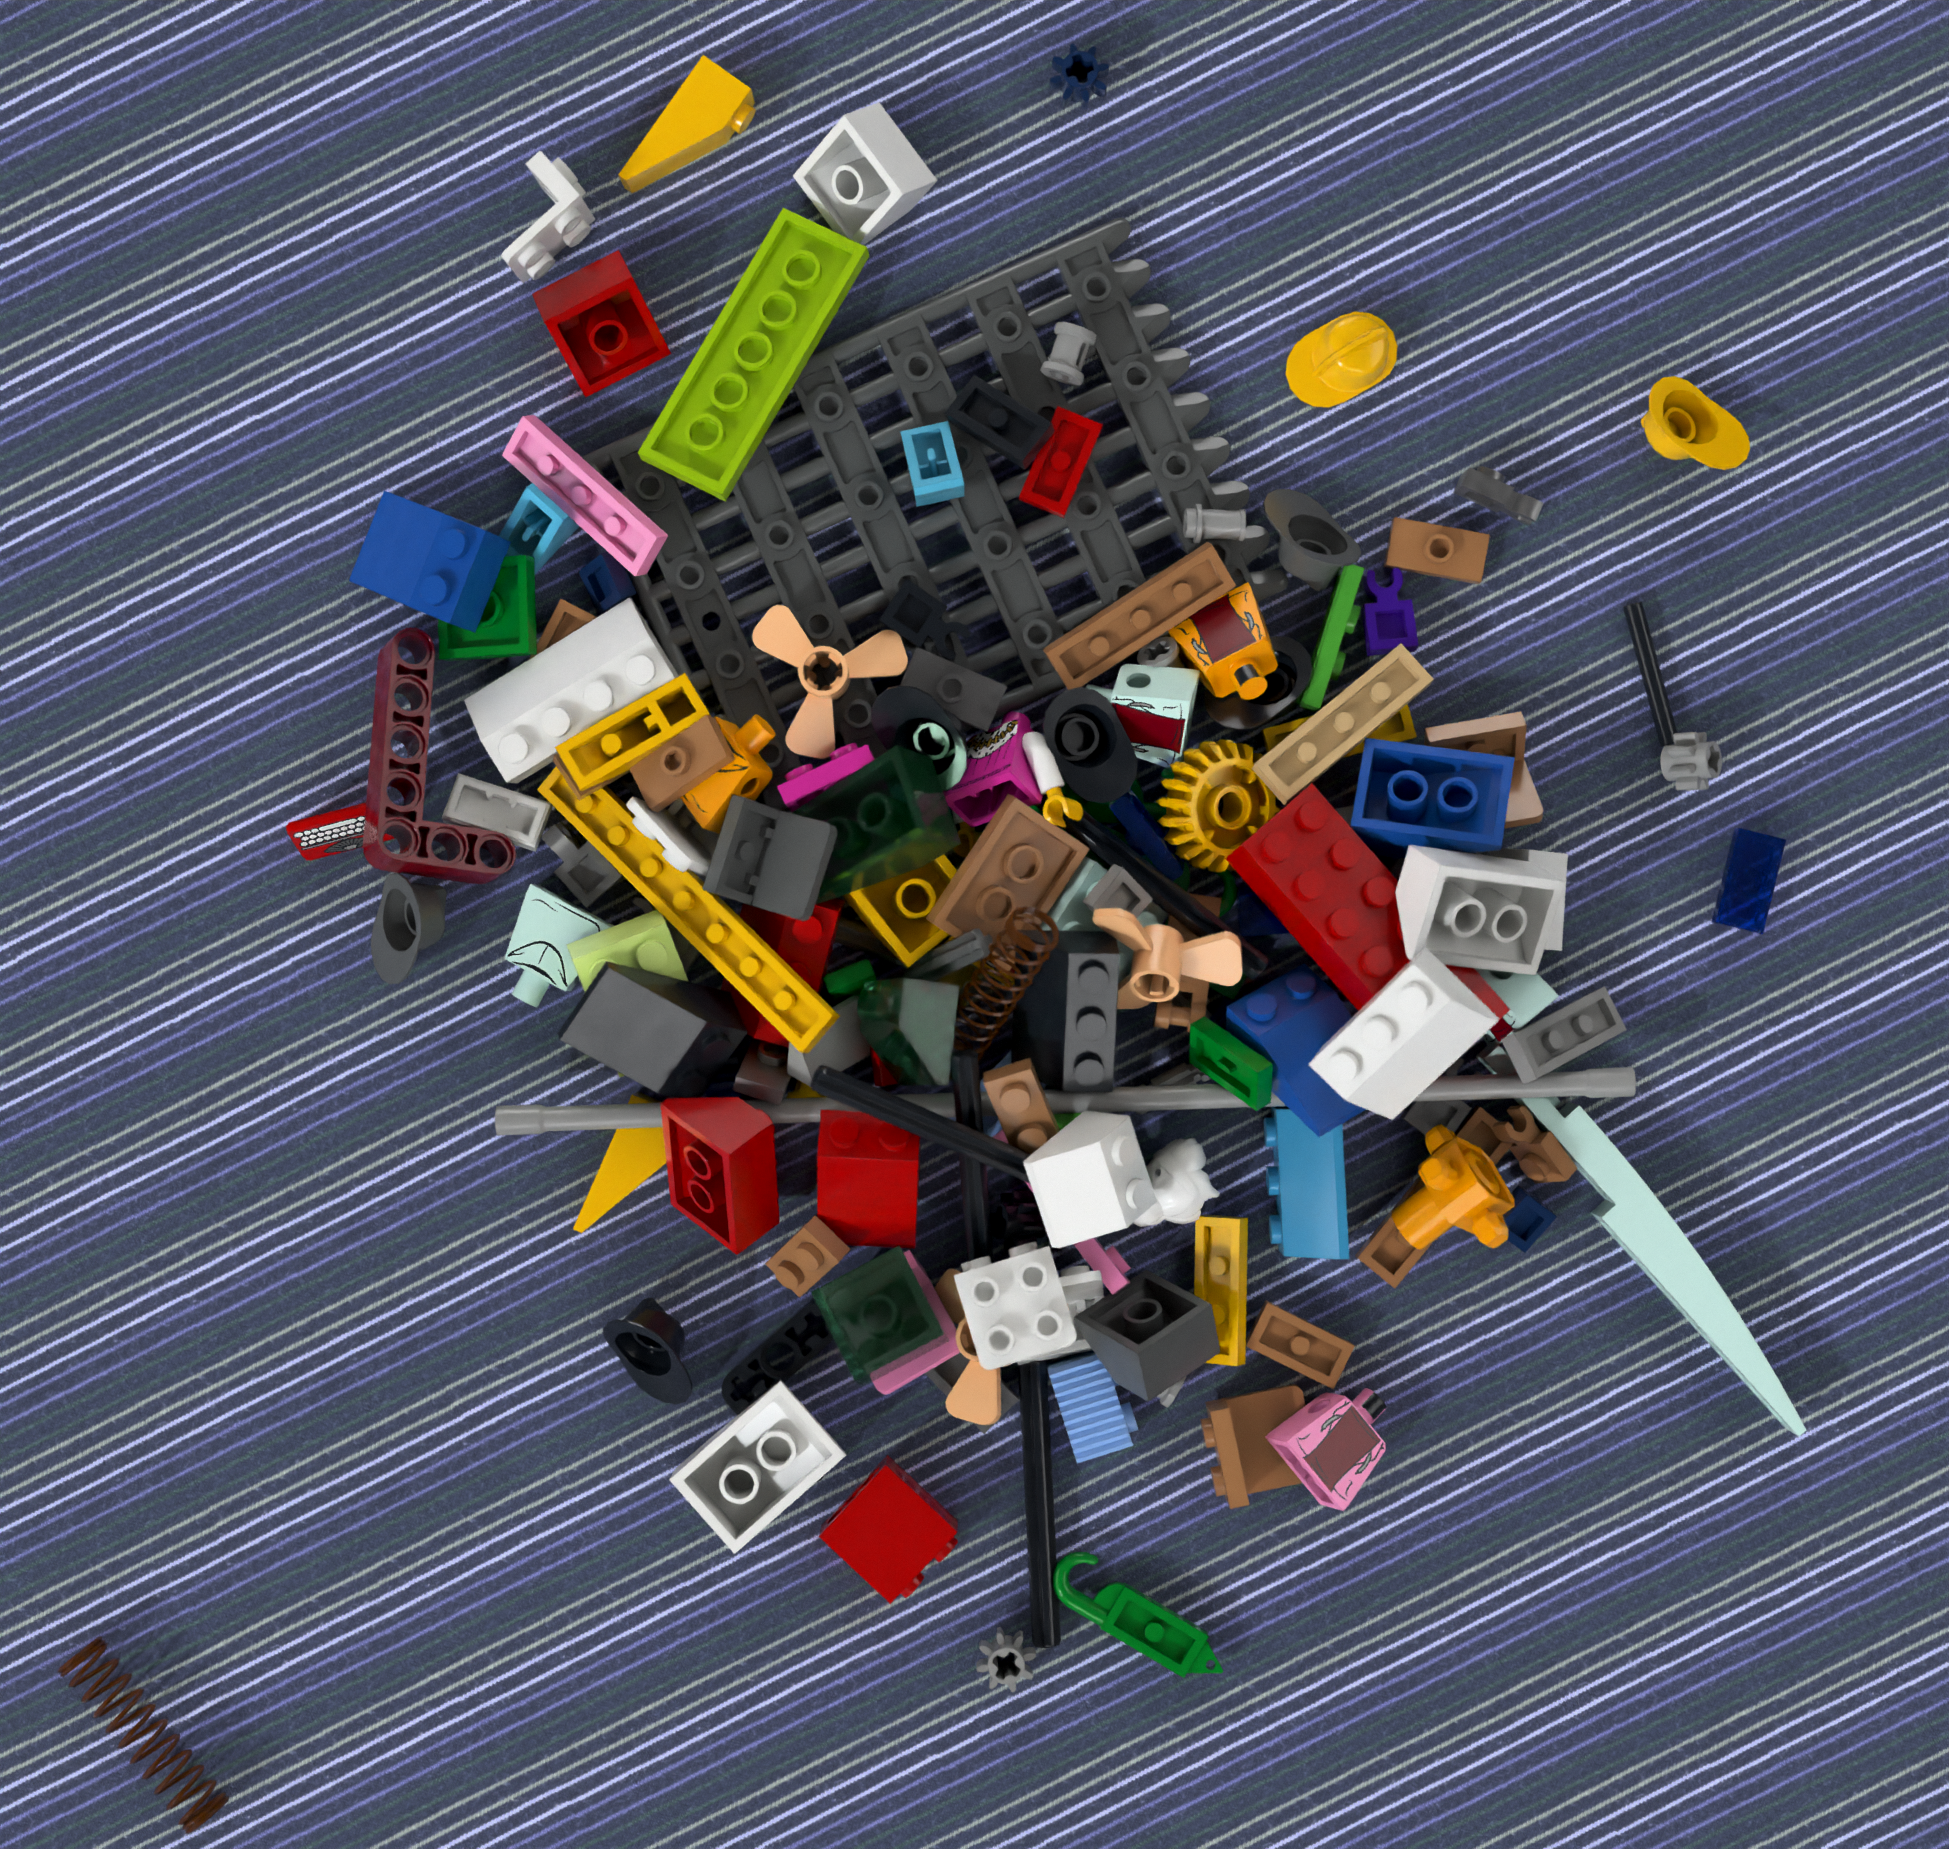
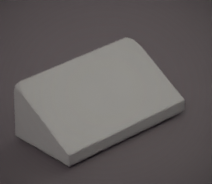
M854 994L832 1007L840 1017L809 1053H800L789 1042L787 1074L810 1086L812 1077L820 1065H826L842 1072L871 1054L866 1014L861 998Z

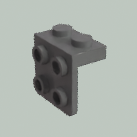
M732 794L702 890L760 909L806 921L811 917L817 901L824 874L833 851L837 828L827 822L780 811L748 798Z

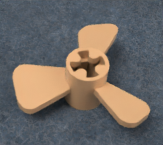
M784 605L771 607L753 630L752 638L755 646L759 650L797 667L800 682L808 693L785 736L788 748L793 753L822 760L829 758V755L835 751L836 742L832 701L840 698L847 691L850 679L899 676L908 666V658L901 637L893 630H882L844 656L829 646L813 647L793 613ZM832 662L840 669L835 673L836 680L830 686L825 685L820 689L815 684L817 676L812 672V669L817 663H820L823 668H828Z
M1120 908L1095 909L1093 912V923L1133 950L1131 973L1118 984L1117 1009H1138L1149 1005L1151 1002H1164L1174 998L1179 992L1181 975L1224 986H1233L1242 977L1241 941L1232 932H1219L1184 942L1183 936L1176 929L1161 924L1142 927L1132 913Z
M948 1269L935 1286V1290L952 1321L958 1324L956 1344L961 1354L970 1359L946 1398V1408L953 1417L980 1425H992L1001 1417V1368L986 1370L981 1366L953 1276L963 1272L956 1269Z

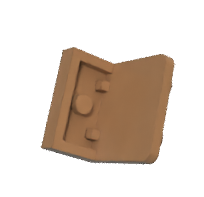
M1522 712L1425 728L1424 746L1515 757L1504 829L1534 824L1542 820L1543 807L1524 760L1527 725Z
M1290 1384L1205 1402L1208 1418L1200 1419L1206 1448L1215 1447L1218 1466L1210 1467L1216 1497L1225 1495L1230 1509L1248 1506L1247 1494L1302 1483L1265 1438L1270 1431L1306 1406L1303 1391L1299 1386Z

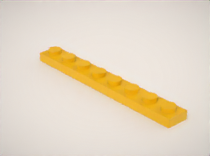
M557 766L552 770L537 790L800 1053H809L838 1020L840 1015L717 894L702 890L704 881L690 869L681 872L673 867L662 855L666 848L657 839L652 840L634 826L632 820L635 818V815L607 785L579 801Z

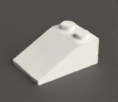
M780 1380L675 1468L669 1480L735 1554L846 1456V1453L783 1381Z

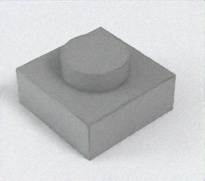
M1113 864L1082 902L1092 912L1095 909L1120 908L1132 913L1137 918L1153 898L1124 868Z

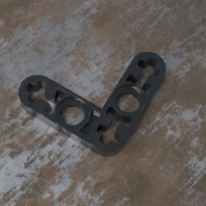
M820 1300L811 1301L804 1305L728 1372L723 1380L722 1396L736 1415H739L780 1380L785 1383L832 1342L837 1335L840 1323L833 1317L826 1302ZM812 1312L818 1317L825 1313L829 1317L826 1323L828 1333L825 1335L819 1331L812 1333L804 1342L811 1347L805 1353L799 1340L786 1331L794 1327L797 1335H799L807 1328L810 1322L806 1316L807 1314ZM782 1342L792 1347L795 1359L791 1366L779 1369L770 1364L767 1358V1351L775 1343ZM757 1359L763 1372L775 1380L768 1384L765 1376H763L755 1383L752 1389L755 1397L750 1399L746 1394L741 1395L739 1398L736 1397L733 1393L737 1385L734 1378L738 1376L743 1381L750 1378L758 1369L750 1363Z

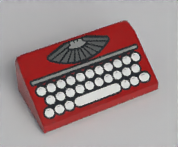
M366 803L289 822L285 826L287 834L302 857L310 861L363 847ZM383 835V842L395 839L392 835Z

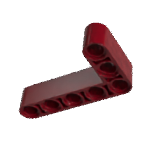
M405 628L400 630L385 644L378 656L363 837L364 856L374 868L383 871L472 884H487L507 872L513 866L516 851L512 841L505 834L497 831L423 820L435 647L431 637L423 630ZM398 647L408 649L414 657L415 664L405 662L399 655ZM394 693L402 694L409 700L411 711L404 710L397 705ZM391 740L400 741L405 746L407 758L399 757L394 753L391 748ZM387 787H394L401 792L404 799L403 806L394 804L389 799ZM384 834L392 835L397 839L400 844L399 854L392 853L386 848L383 842ZM432 841L439 842L445 847L448 854L447 861L440 860L435 856L432 851ZM480 848L486 849L492 854L495 863L494 868L488 867L482 862L479 854Z

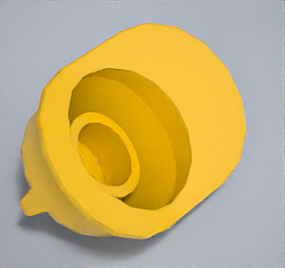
M1351 312L1326 323L1304 336L1294 345L1290 352L1286 365V377L1290 389L1299 400L1313 407L1329 408L1344 403L1375 386L1390 374L1397 360V343L1393 331L1382 319L1365 312Z
M1676 376L1663 377L1652 386L1649 394V410L1642 417L1640 423L1644 428L1648 442L1656 452L1671 460L1694 458L1708 467L1722 470L1737 468L1747 459L1750 444L1749 437L1742 424L1728 411L1705 396L1696 386L1688 380Z

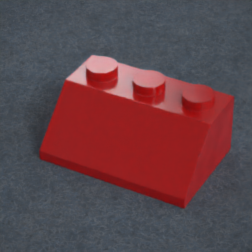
M818 893L812 915L806 921L743 903L740 918L820 996L824 982L823 978L826 975L845 900ZM724 977L721 990L731 993L748 1031L747 1034L753 1038L789 1048V1041Z
M739 1097L667 1098L660 1103L671 1205L738 1255L780 1223L774 1124L763 1110L754 1109Z

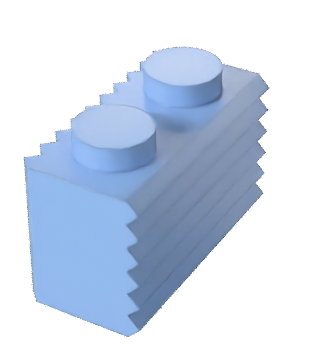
M1094 1351L1078 1353L1047 1363L1049 1377L1077 1463L1133 1446L1129 1433L1137 1431L1138 1427L1130 1402L1120 1405L1115 1386L1119 1384L1114 1381Z

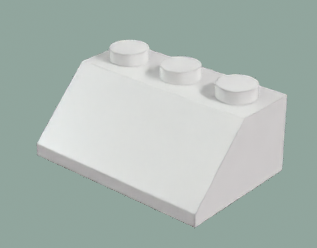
M1409 845L1395 891L1406 957L1412 960L1426 947L1445 965L1536 975L1565 881L1534 862Z
M1424 947L1321 1047L1309 1065L1344 1100L1393 1120L1496 1024L1499 1018Z

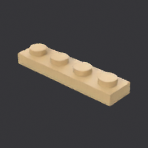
M1399 644L1254 764L1252 770L1285 806L1429 687L1434 679L1402 644Z

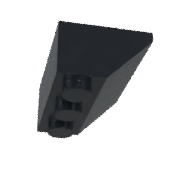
M1017 930L1027 935L1035 944L1046 945L1043 935L1038 930ZM1044 930L1051 943L1053 941L1052 931ZM1059 930L1060 939L1058 944L1051 950L1049 958L1042 963L1040 971L1034 975L1032 983L1025 989L1023 997L1017 1001L1016 1007L1013 1010L1011 1064L1030 1058L1039 1081L1061 1091L1113 1092L1120 959L1117 939L1105 931ZM1015 944V947L1020 949L1030 962L1038 960L1036 952L1028 951ZM1015 951V958L1025 961V959L1018 952ZM1015 962V966L1020 970L1021 974L1029 973L1028 965ZM1014 978V987L1021 986L1020 978Z

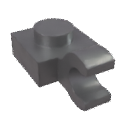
M562 821L553 825L541 836L543 841L564 862L554 873L586 908L591 906L623 877L589 841L581 847L574 834Z

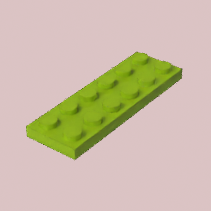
M782 208L637 452L641 460L726 502L870 256L868 248Z

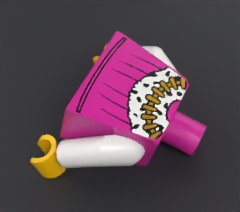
M1012 711L1006 713L1001 725L989 729L988 732L984 731L976 734L967 741V769L961 781L952 788L942 792L941 799L952 809L954 824L959 823L960 830L953 839V849L962 857H967L983 833L975 831V827L990 822L1008 794L1029 807L1041 803L1043 794H1047L1048 799L1043 807V816L1046 821L1053 825L1066 828L1063 812L1071 819L1077 821L1082 819L1083 808L1081 804L1076 800L1064 797L1061 787L1065 784L1055 758L1046 745L1045 737L1038 732H1034L1030 728L1031 722L1029 718L1020 712Z

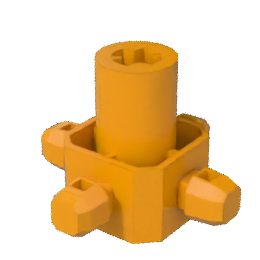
M1441 1124L1436 1125L1425 1136V1144L1431 1156L1418 1166V1173L1425 1186L1391 1211L1396 1227L1403 1237L1419 1250L1424 1249L1453 1226L1476 1235L1481 1243L1490 1248L1500 1246L1508 1239V1228L1502 1215L1514 1207L1515 1199L1493 1161L1480 1147L1456 1136L1447 1127Z

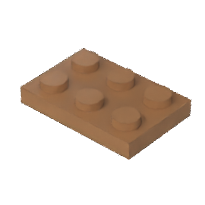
M1008 794L926 919L954 938L979 928L984 936L991 935L993 944L997 943V934L1005 930L1006 920L1016 908L1027 906L1037 908L1046 914L1049 912L1090 848L1058 826L1049 823L1042 815ZM1030 914L1017 915L1028 918L1039 926L1042 923L1041 919ZM1014 920L1017 930H1037L1036 927L1028 922ZM1007 933L1002 936L1001 942L1015 946V943ZM1003 946L1010 955L1015 957L1013 949ZM999 947L993 950V955L1004 957L1015 964L1014 961L1003 954ZM994 959L1006 971L1011 970L1012 967L1001 960Z

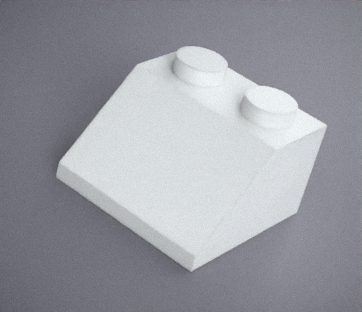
M880 103L843 115L793 175L833 231L862 245H865L908 213L938 181Z
M1085 1110L1023 1161L1051 1246L1054 1248H1062L1128 1228L1157 1202L1130 1116Z

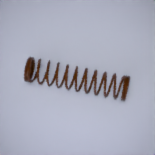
M1027 906L1016 908L1006 920L1005 930L997 934V943L989 946L990 955L981 959L980 968L972 974V981L965 984L964 993L956 999V1006L949 1009L948 1018L941 1022L940 1030L933 1034V1038L926 1046V1060L930 1067L940 1076L952 1080V1073L942 1069L933 1059L931 1053L932 1046L948 1062H951V1059L940 1051L937 1043H948L957 1050H974L976 1053H979V1061L983 1057L984 1051L991 1045L992 1039L999 1033L1000 1027L1007 1021L1009 1013L1015 1009L1017 1001L1023 997L1025 989L1032 983L1034 975L1040 971L1042 963L1049 958L1051 950L1058 944L1060 939L1059 929L1053 919L1045 912ZM1030 914L1041 919L1051 929L1053 941L1050 943L1045 931L1037 923L1017 915ZM1014 920L1025 921L1036 927L1043 935L1046 945L1035 944L1027 935L1017 931ZM1007 933L1010 939L1019 947L1036 952L1038 960L1030 962L1020 949L1014 945L1001 942L1002 936ZM1003 946L1018 952L1025 961L1010 955ZM999 947L1003 954L1012 961L1028 965L1029 973L1021 974L1020 970L1012 962L1004 957L993 955V950ZM990 959L993 965L1002 973L1014 978H1020L1021 986L1013 987L1012 983L1000 972L984 968L985 962ZM994 959L1001 960L1010 965L1017 974L1006 971ZM982 972L985 978L994 986L1012 991L1013 998L1005 1000L997 988L987 982L976 980L977 975ZM986 972H991L1001 977L1009 987L998 984ZM977 984L992 989L1001 1000L987 995ZM974 985L982 996L968 993L969 987ZM969 997H975L985 1002L993 1012L981 1009ZM966 998L973 1008L960 1005L961 1000ZM988 1000L1003 1003L1004 1011L998 1013ZM961 1009L975 1013L984 1021L985 1025L972 1021ZM957 1010L963 1019L952 1017L953 1012ZM981 1013L995 1016L996 1024L989 1025L987 1019ZM953 1021L961 1022L970 1027L977 1037L965 1034L956 1027ZM949 1022L955 1031L944 1030L945 1025ZM974 1026L988 1029V1036L981 1037ZM945 1033L953 1034L958 1038L962 1039L968 1045V1047L960 1040L946 1036ZM966 1038L980 1041V1048L973 1049L971 1043Z
M99 1636L58 1668L57 1673H61L60 1677H64L89 1656L97 1652L70 1681L69 1687H76L111 1666L81 1698V1702L86 1703L123 1681L93 1714V1718L103 1716L137 1695L105 1730V1733H112L148 1711L119 1742L118 1749L128 1746L161 1725L154 1735L134 1754L129 1764L137 1763L163 1745L174 1740L142 1775V1779H148L186 1755L180 1764L155 1789V1795L162 1793L186 1776L199 1770L166 1806V1810H171L192 1795L211 1785L205 1794L179 1820L178 1825H183L182 1830H186L185 1834H190L218 1812L229 1801V1796H226V1792H222L210 1802L197 1809L212 1793L217 1783V1780H209L185 1794L202 1775L204 1765L194 1766L171 1780L192 1756L191 1749L184 1750L159 1765L180 1740V1734H174L145 1751L168 1725V1719H161L131 1737L153 1714L156 1704H149L119 1722L139 1701L144 1693V1689H137L105 1708L129 1683L132 1677L131 1673L120 1676L93 1693L119 1665L120 1658H114L80 1678L107 1649L108 1643H105V1640H102V1636Z

